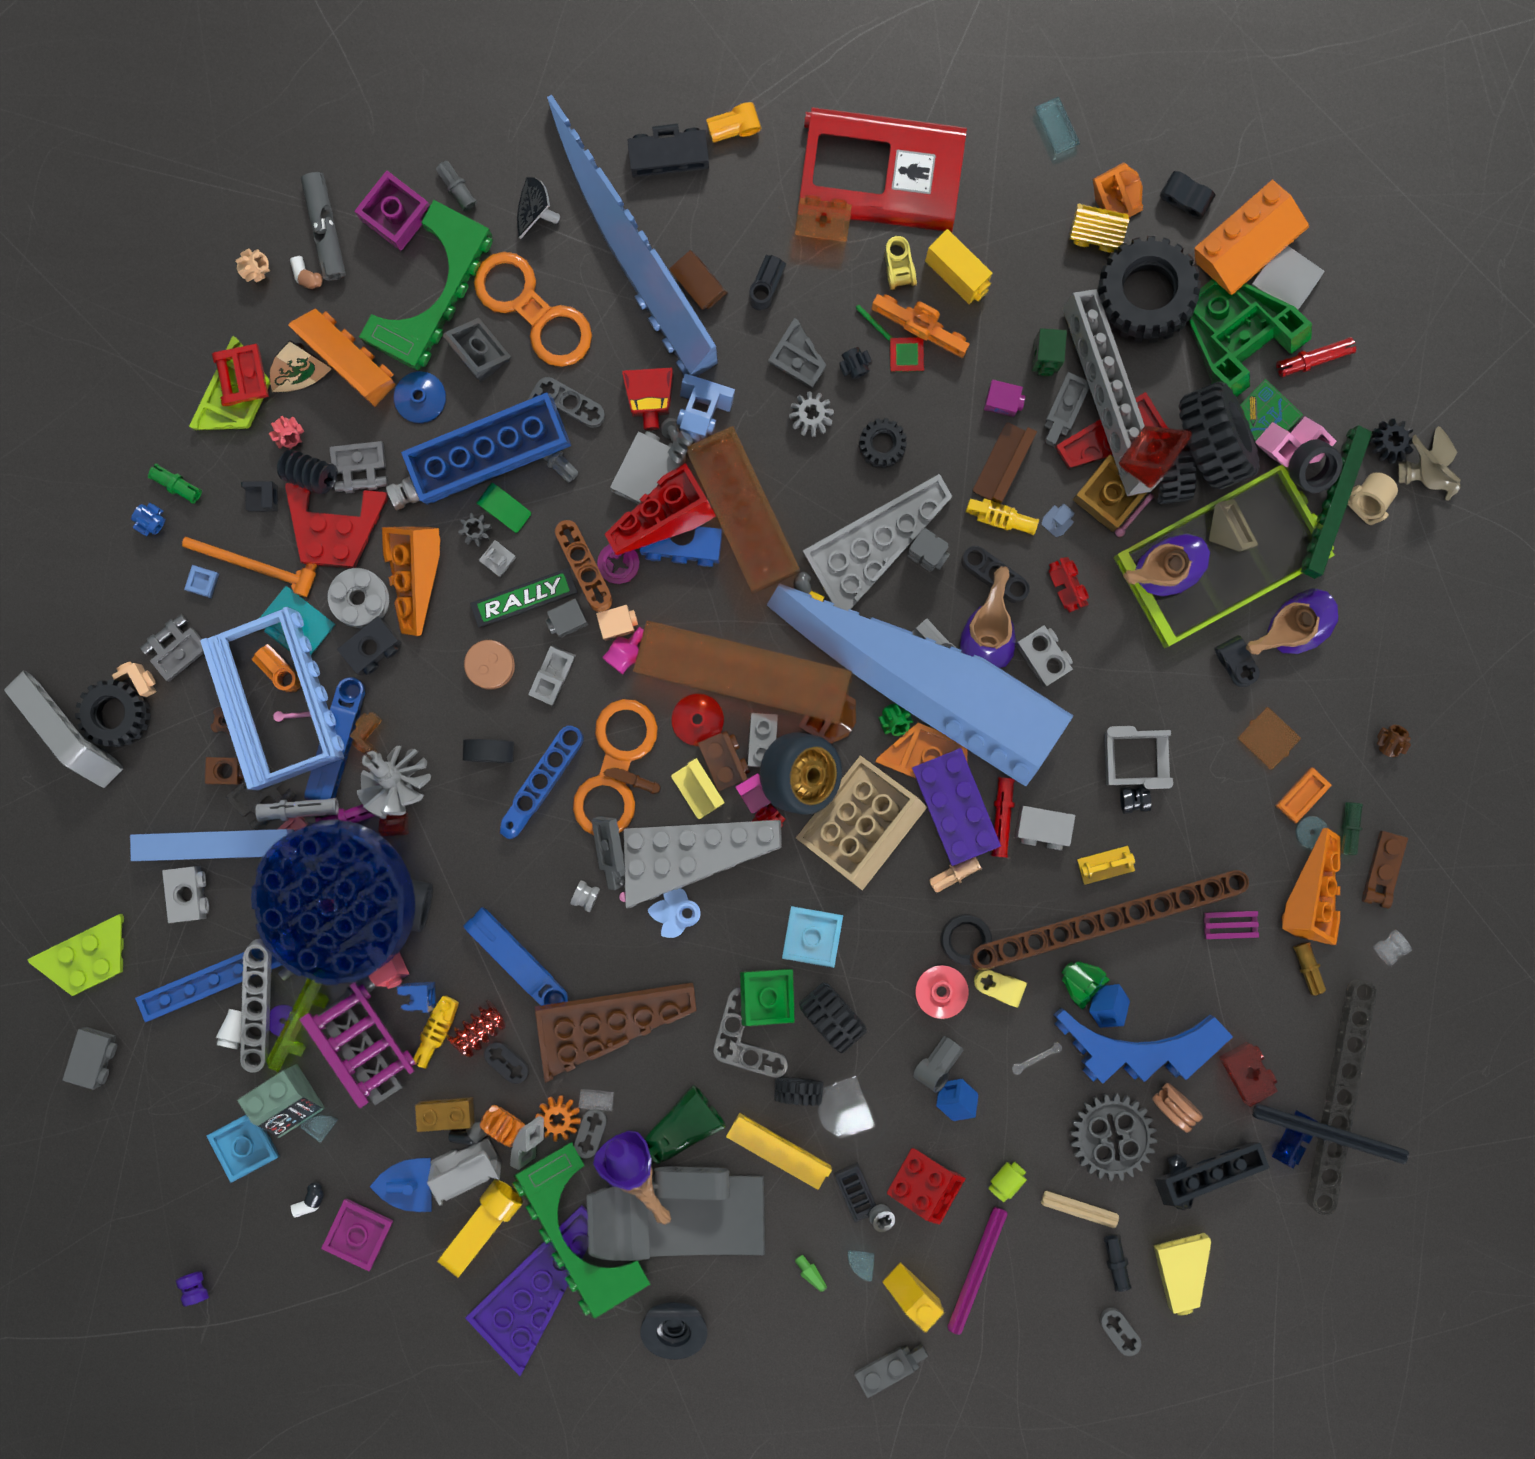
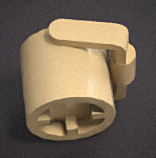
M1372 473L1361 486L1353 487L1348 505L1368 525L1381 522L1389 515L1386 510L1397 495V484L1386 474Z

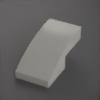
M551 645L528 695L553 705L576 655Z
M538 1116L518 1132L512 1146L511 1167L519 1170L536 1158V1145L544 1140L543 1117Z

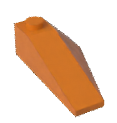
M382 527L383 556L385 562L390 563L392 571L389 582L390 586L394 585L398 597L394 604L401 633L420 636L440 556L441 540L439 528Z
M1328 828L1322 829L1286 903L1285 912L1282 915V929L1296 937L1336 945L1340 925V911H1335L1336 895H1340V886H1337L1336 872L1340 870V836Z

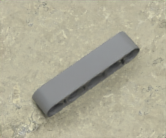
M263 939L252 941L243 955L240 1062L243 1069L251 1073L261 1070L269 1055L272 949L270 944ZM253 948L262 950L264 958H255L251 950ZM251 975L261 976L263 984H254L251 980ZM254 1000L260 1002L263 1009L259 1011L252 1009L250 1002ZM249 1028H259L261 1030L262 1035L253 1036L250 1033ZM257 1053L261 1057V1061L253 1062L248 1054Z

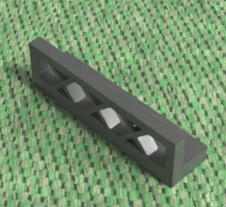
M352 1007L346 1011L349 1015L347 1026L340 1025L336 1018L325 1025V1029L330 1037L335 1038L343 1033L344 1029H349L351 1021L354 1024L360 1021ZM367 1030L361 1033L363 1036L361 1048L355 1047L351 1040L340 1047V1052L345 1060H351L359 1054L358 1051L360 1053L364 1051L366 1043L369 1047L374 1044ZM381 1052L375 1055L378 1060L376 1070L369 1069L366 1063L355 1069L356 1072L354 1074L359 1082L362 1081L364 1083L372 1078L373 1074H378L380 1072V1065L383 1069L389 1066ZM396 1075L390 1078L394 1087L384 1093L380 1085L370 1091L371 1095L369 1097L374 1105H377L403 1088Z

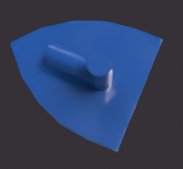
M431 1158L404 1160L392 1165L381 1173L370 1187L382 1200L396 1208L405 1211L432 1212V1191L427 1183L431 1168Z

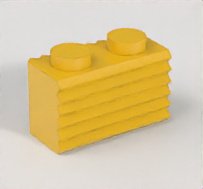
M1077 204L1070 230V239L1074 240V244L1078 246L1089 247V243L1099 245L1100 250L1112 253L1123 244L1129 216L1128 214Z

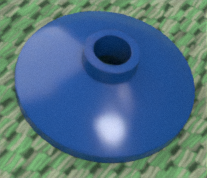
M412 372L404 376L398 382L394 391V404L397 411L403 418L413 423L420 424L434 420L441 414L446 403L444 386L437 377L427 372ZM417 391L423 393V397L419 400L414 399V394Z

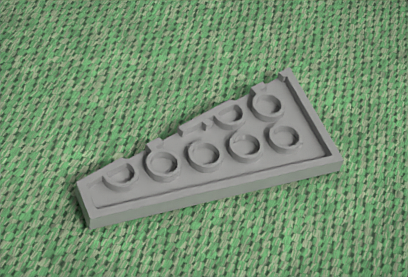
M940 474L803 550L804 556L835 607L846 611L852 609L919 535L921 530L949 502L952 495Z

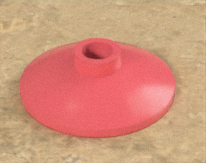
M940 965L929 968L920 976L916 985V999L919 1006L926 1014L934 1018L946 1019L957 1015L965 1007L968 1000L969 989L965 978L959 971L949 966ZM943 986L946 988L944 996L937 995L936 990L938 987Z

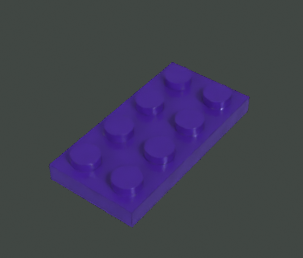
M962 748L912 767L951 866L1001 847Z

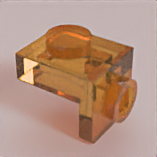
M370 712L367 715L364 713L356 721L355 726L357 728L350 735L355 740L353 746L363 754L367 751H377L366 740L383 721L377 714Z

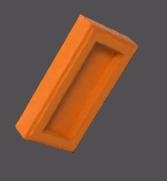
M1310 767L1275 806L1294 824H1297L1332 785L1313 767Z

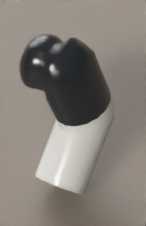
M319 1183L308 1185V1193L305 1200L291 1205V1212L294 1218L314 1212L320 1207L324 1191Z

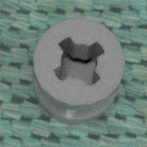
M581 880L570 904L574 906L580 905L584 907L585 911L590 913L600 888H591L587 886L586 882Z

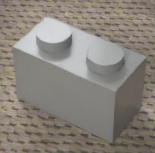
M1020 806L1015 837L1021 838V844L1036 846L1037 841L1047 843V848L1062 851L1063 846H1070L1075 815Z

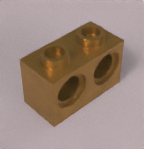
M473 1097L420 1101L415 1105L417 1132L471 1128L475 1123Z

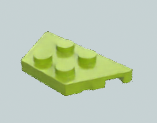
M232 336L226 350L242 347L243 345L236 337ZM232 359L227 361L232 391L233 393H238L239 389ZM216 369L189 427L194 430L249 429L264 398L237 403L233 406H222L220 397L223 395L218 370ZM265 374V379H266V384H267V390H268V388H269V386H270V379H269V378L267 377V375Z
M118 914L27 960L71 996H75L123 972L121 953L124 938H122L124 916L123 914Z

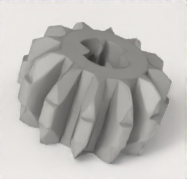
M807 392V400L799 395L797 396L799 404H791V409L795 412L789 414V418L797 420L793 424L794 429L803 426L801 430V435L803 436L807 433V429L811 430V436L815 437L817 428L824 434L826 428L823 424L830 426L832 424V420L828 416H832L834 410L826 409L830 405L829 399L822 403L820 402L822 399L821 393L817 394L816 399H812V393ZM810 409L815 410L817 418L813 416L812 420L808 419L806 411L808 410L810 413Z

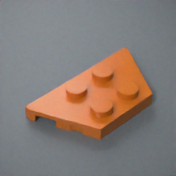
M917 723L877 757L875 762L915 778L912 767L959 748H962L968 763V751L965 747L940 731Z

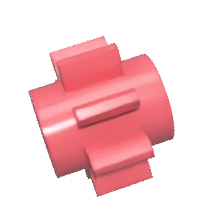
M281 416L274 423H271L274 431L270 432L269 436L272 441H275L279 449L283 446L292 449V447L302 442L299 434H302L304 430L298 424L295 417L288 419Z

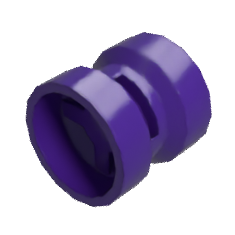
M202 1271L194 1272L175 1280L177 1288L182 1292L181 1302L183 1307L209 1298L207 1289L203 1288L202 1282L204 1278Z

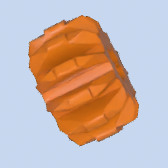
M562 1095L558 1097L557 1104L553 1097L548 1098L549 1106L541 1103L539 1108L544 1113H537L535 1118L538 1116L544 1118V1128H547L544 1132V1137L547 1138L552 1132L554 1133V1142L558 1141L559 1133H561L564 1140H568V1131L573 1134L577 1132V1128L573 1124L581 1123V1118L573 1117V1115L580 1112V1109H570L574 1102L572 1099L566 1105L563 1104L564 1096ZM552 1114H563L562 1120H565V1123L561 1121L558 1124L554 1123L555 1117H552Z
M492 1105L485 1112L479 1124L485 1133L508 1147L513 1146L515 1137L521 1128L525 1126L521 1120L497 1105Z

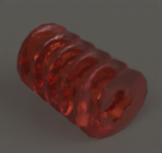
M486 1000L488 1009L481 1006L478 1007L480 1016L473 1013L470 1014L473 1021L471 1024L465 1020L462 1021L465 1028L463 1031L457 1027L454 1028L455 1038L449 1034L446 1035L454 1048L467 1057L471 1058L474 1055L473 1049L479 1051L482 1048L481 1042L486 1044L490 1042L488 1034L494 1037L498 1035L496 1027L502 1030L506 1028L502 1014L489 1000Z

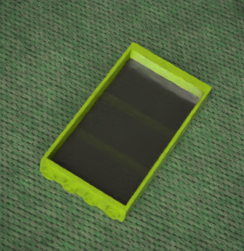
M1282 464L1113 557L1124 575L1127 570L1133 571L1136 569L1139 559L1153 545L1169 537L1188 533L1201 537L1207 544L1210 551L1208 569L1196 584L1185 591L1168 596H1159L1148 593L1139 583L1128 584L1164 649L1302 574L1301 569L1303 566L1301 564L1307 555L1306 550L1312 541V532L1318 524V517L1314 513L1311 514L1307 507L1308 500L1302 491H1298L1293 480L1290 478L1288 468H1285ZM1235 499L1258 546L1239 552L1209 541L1216 504ZM1334 546L1332 547L1329 558L1335 556L1333 553Z

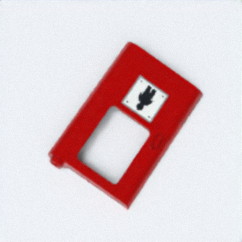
M812 107L811 112H806L804 128H809L798 212L945 231L946 229L950 232L953 231L967 128ZM826 134L888 143L890 145V155L885 191L882 194L814 185L813 174L819 136Z

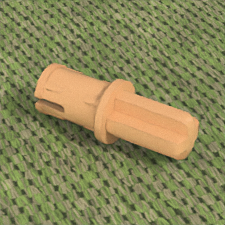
M973 857L955 866L949 865V869L929 880L930 885L935 892H940L956 882L962 883V879L978 870L980 871L982 868L976 857Z

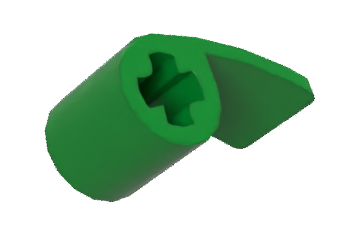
M492 482L476 502L483 510L497 518L515 533H518L531 515L527 508Z

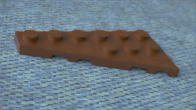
M693 983L535 1006L545 1083L561 1072H569L575 1069V1066L589 1059L594 1060L628 1044L629 1040L639 1035L645 1036L651 1033L652 1029L664 1023L668 1025L695 1012L696 1002Z

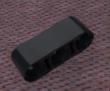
M971 546L964 552L961 558L964 569L990 588L994 584V580L989 577V570L992 568L999 569L1000 567H1007L1009 569V578L1006 582L1003 596L1006 600L1018 603L1028 596L1030 586L1026 579L979 546ZM968 554H978L981 558V563L979 565H971L967 559ZM1011 584L1021 585L1023 588L1022 596L1017 597L1011 593Z

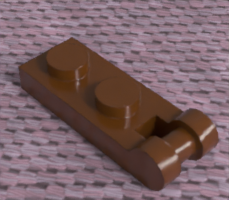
M1386 831L1379 832L1362 896L1363 902L1369 904L1372 902L1379 903L1380 907L1387 909L1391 907L1394 889L1408 841L1407 837ZM1377 884L1384 886L1382 893L1376 892Z

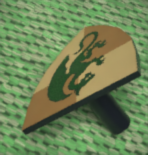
M289 340L276 354L270 367L272 392H289L310 386L324 377L332 367L306 351L302 343H294Z

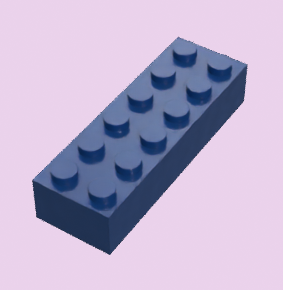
M544 393L401 453L419 500L428 505L572 445L553 397L548 393Z

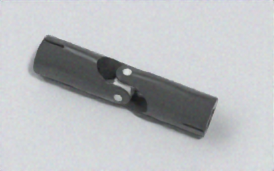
M320 172L307 173L301 176V182L311 220L322 277L324 280L340 279L346 276V271L333 220L325 177Z

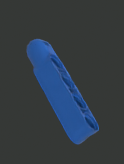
M349 677L339 682L330 707L336 719V725H334L336 734L341 737L344 744V750H342L344 758L311 770L305 790V800L336 798L365 695L364 684L356 678ZM320 743L318 746L316 756L323 754V750Z
M566 726L557 734L515 795L512 806L502 819L501 835L507 839H513L518 836L531 816L541 806L584 742L583 733L578 728ZM569 731H575L578 735L577 742L571 746L567 745L564 741L565 734ZM553 753H560L563 757V762L559 767H552L550 765L549 758ZM540 774H544L548 779V784L543 789H538L534 784L535 778ZM524 796H529L533 801L532 808L528 811L520 808V800ZM510 822L513 823V828H512V829L509 828V823H510Z
M481 907L463 925L465 930L540 1006L569 1001L567 992L556 982L552 975L484 907Z

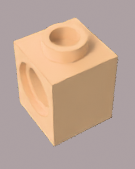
M627 605L596 613L605 641L635 632L634 626L638 625L635 611H629Z

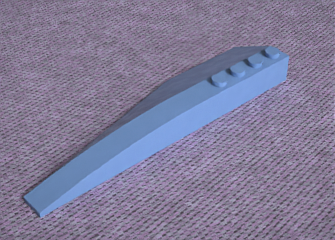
M552 95L548 96L547 99L576 181L610 250L637 292V295L634 296L642 310L647 308L651 317L648 320L656 332L661 330L665 337L662 342L669 353L674 351L679 359L676 361V364L683 375L688 373L697 377L718 364L715 343L656 250H652L642 230L638 232V225L628 209H624L622 199L602 169L597 167L588 149L584 151L583 148L585 147L576 130H571L568 118Z
M783 584L778 585L767 603V606L788 624L867 684L1024 786H1027L1073 718L1072 714L982 657L976 655L972 657L961 653L962 650L952 646L947 648L936 644V641L927 637L923 639L914 636L911 631L873 617L871 619L860 616L859 612L851 609L846 611L835 607L832 602L816 600L810 594Z

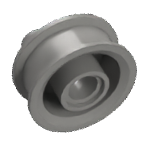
M352 568L341 572L332 581L328 590V604L334 616L341 622L353 628H363L377 616L381 618L385 616L389 607V593L386 585L374 573L362 568ZM358 592H363L365 594L364 602L360 605H354L353 596Z

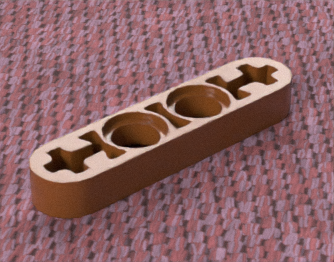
M571 520L561 521L555 528V534L590 607L597 612L606 611L612 605V596L575 522ZM565 529H568L571 532L572 538L574 540V542L571 544L569 543L566 535H564ZM577 549H582L585 551L584 558L579 561L573 560L571 558L572 553ZM587 571H593L596 573V578L592 582H584L582 580L583 574ZM598 588L603 597V603L599 604L598 601H595L596 596L593 589Z

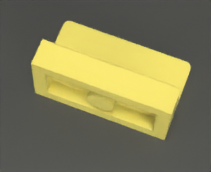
M697 758L672 774V779L698 819L703 818L725 804Z

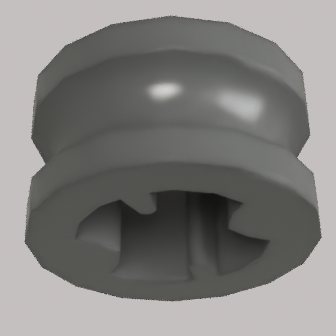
M884 1204L873 1207L869 1212V1221L878 1232H886L895 1224L894 1214Z

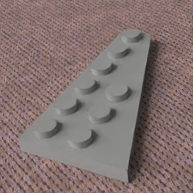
M771 820L624 829L626 908L634 907L639 903L654 899L669 891L712 876L714 873L732 868L737 864L782 848L781 821Z

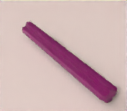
M994 1207L951 1316L948 1330L954 1334L960 1335L963 1331L1004 1225L1007 1212L1002 1208Z

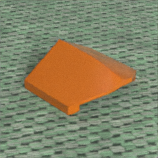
M1121 163L1093 179L1095 201L1101 209L1128 214L1129 218L1143 211L1142 183L1138 172L1126 163Z

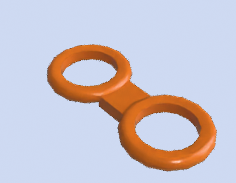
M509 252L492 254L483 260L475 274L474 280L477 297L484 306L494 312L510 313L516 311L532 326L530 332L532 349L541 360L549 365L563 367L573 365L585 356L590 348L592 339L590 323L581 312L573 307L563 305L550 307L534 292L536 285L534 270L527 260L515 253ZM504 263L513 264L518 267L525 278L524 289L520 296L508 302L496 301L489 296L485 288V280L489 271L496 265ZM560 316L575 321L581 331V339L577 348L571 353L562 356L550 353L541 342V332L545 324L551 319Z
M621 699L610 703L601 711L596 721L595 735L598 745L605 752L600 774L589 778L580 785L573 801V812L576 821L584 831L594 835L592 822L585 814L584 800L588 792L594 787L601 785L611 786L622 795L625 805L624 813L617 822L619 833L629 826L635 813V800L631 789L626 783L607 777L603 772L610 768L629 771L631 761L640 759L651 751L657 739L658 726L653 713L647 706L636 700ZM621 710H633L640 714L645 720L647 727L645 740L637 749L631 751H621L613 747L606 735V725L610 717Z

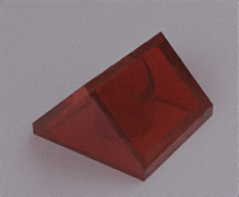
M1144 426L1119 461V465L1152 489L1165 475L1192 436L1191 431Z

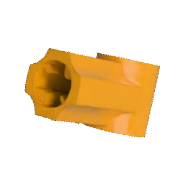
M752 102L742 103L734 107L731 112L706 119L712 142L736 135L741 137L751 136L761 130L758 115Z

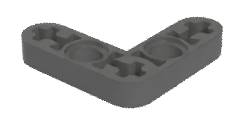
M550 377L540 379L528 398L529 400L544 394L542 387H548L550 384H553L552 389L554 393L548 394L553 397L558 410L591 428H597L605 421V412L601 405ZM575 396L578 399V404L574 409H566L563 402L566 397ZM583 402L587 403L584 407L590 412H593L595 409L598 410L597 413L600 417L598 420L594 418L592 421H589L588 414L581 411Z
M741 987L734 988L727 1000L714 1045V1056L720 1062L770 1077L778 1078L783 1076L788 1069V1062L783 1054L741 1042L745 1027L742 1026V1017L736 1012H728L729 1007L735 1010L736 1000L733 999V995H739V992H741ZM730 1017H735L740 1021L741 1026L736 1032H730L725 1027V1022ZM722 1033L729 1037H738L736 1042L731 1039L729 1049L733 1050V1053H728L726 1057H722L721 1051L718 1050L719 1046H724L726 1038H721ZM748 1050L755 1051L759 1057L757 1063L753 1065L746 1064L743 1060L744 1053ZM762 1054H768L766 1060L774 1062L775 1058H779L780 1064L784 1065L783 1069L778 1068L777 1072H773L772 1066L764 1064V1069L759 1068L762 1063Z

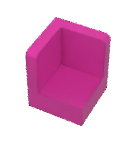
M758 773L736 786L737 791L751 813H755L771 803L762 790Z

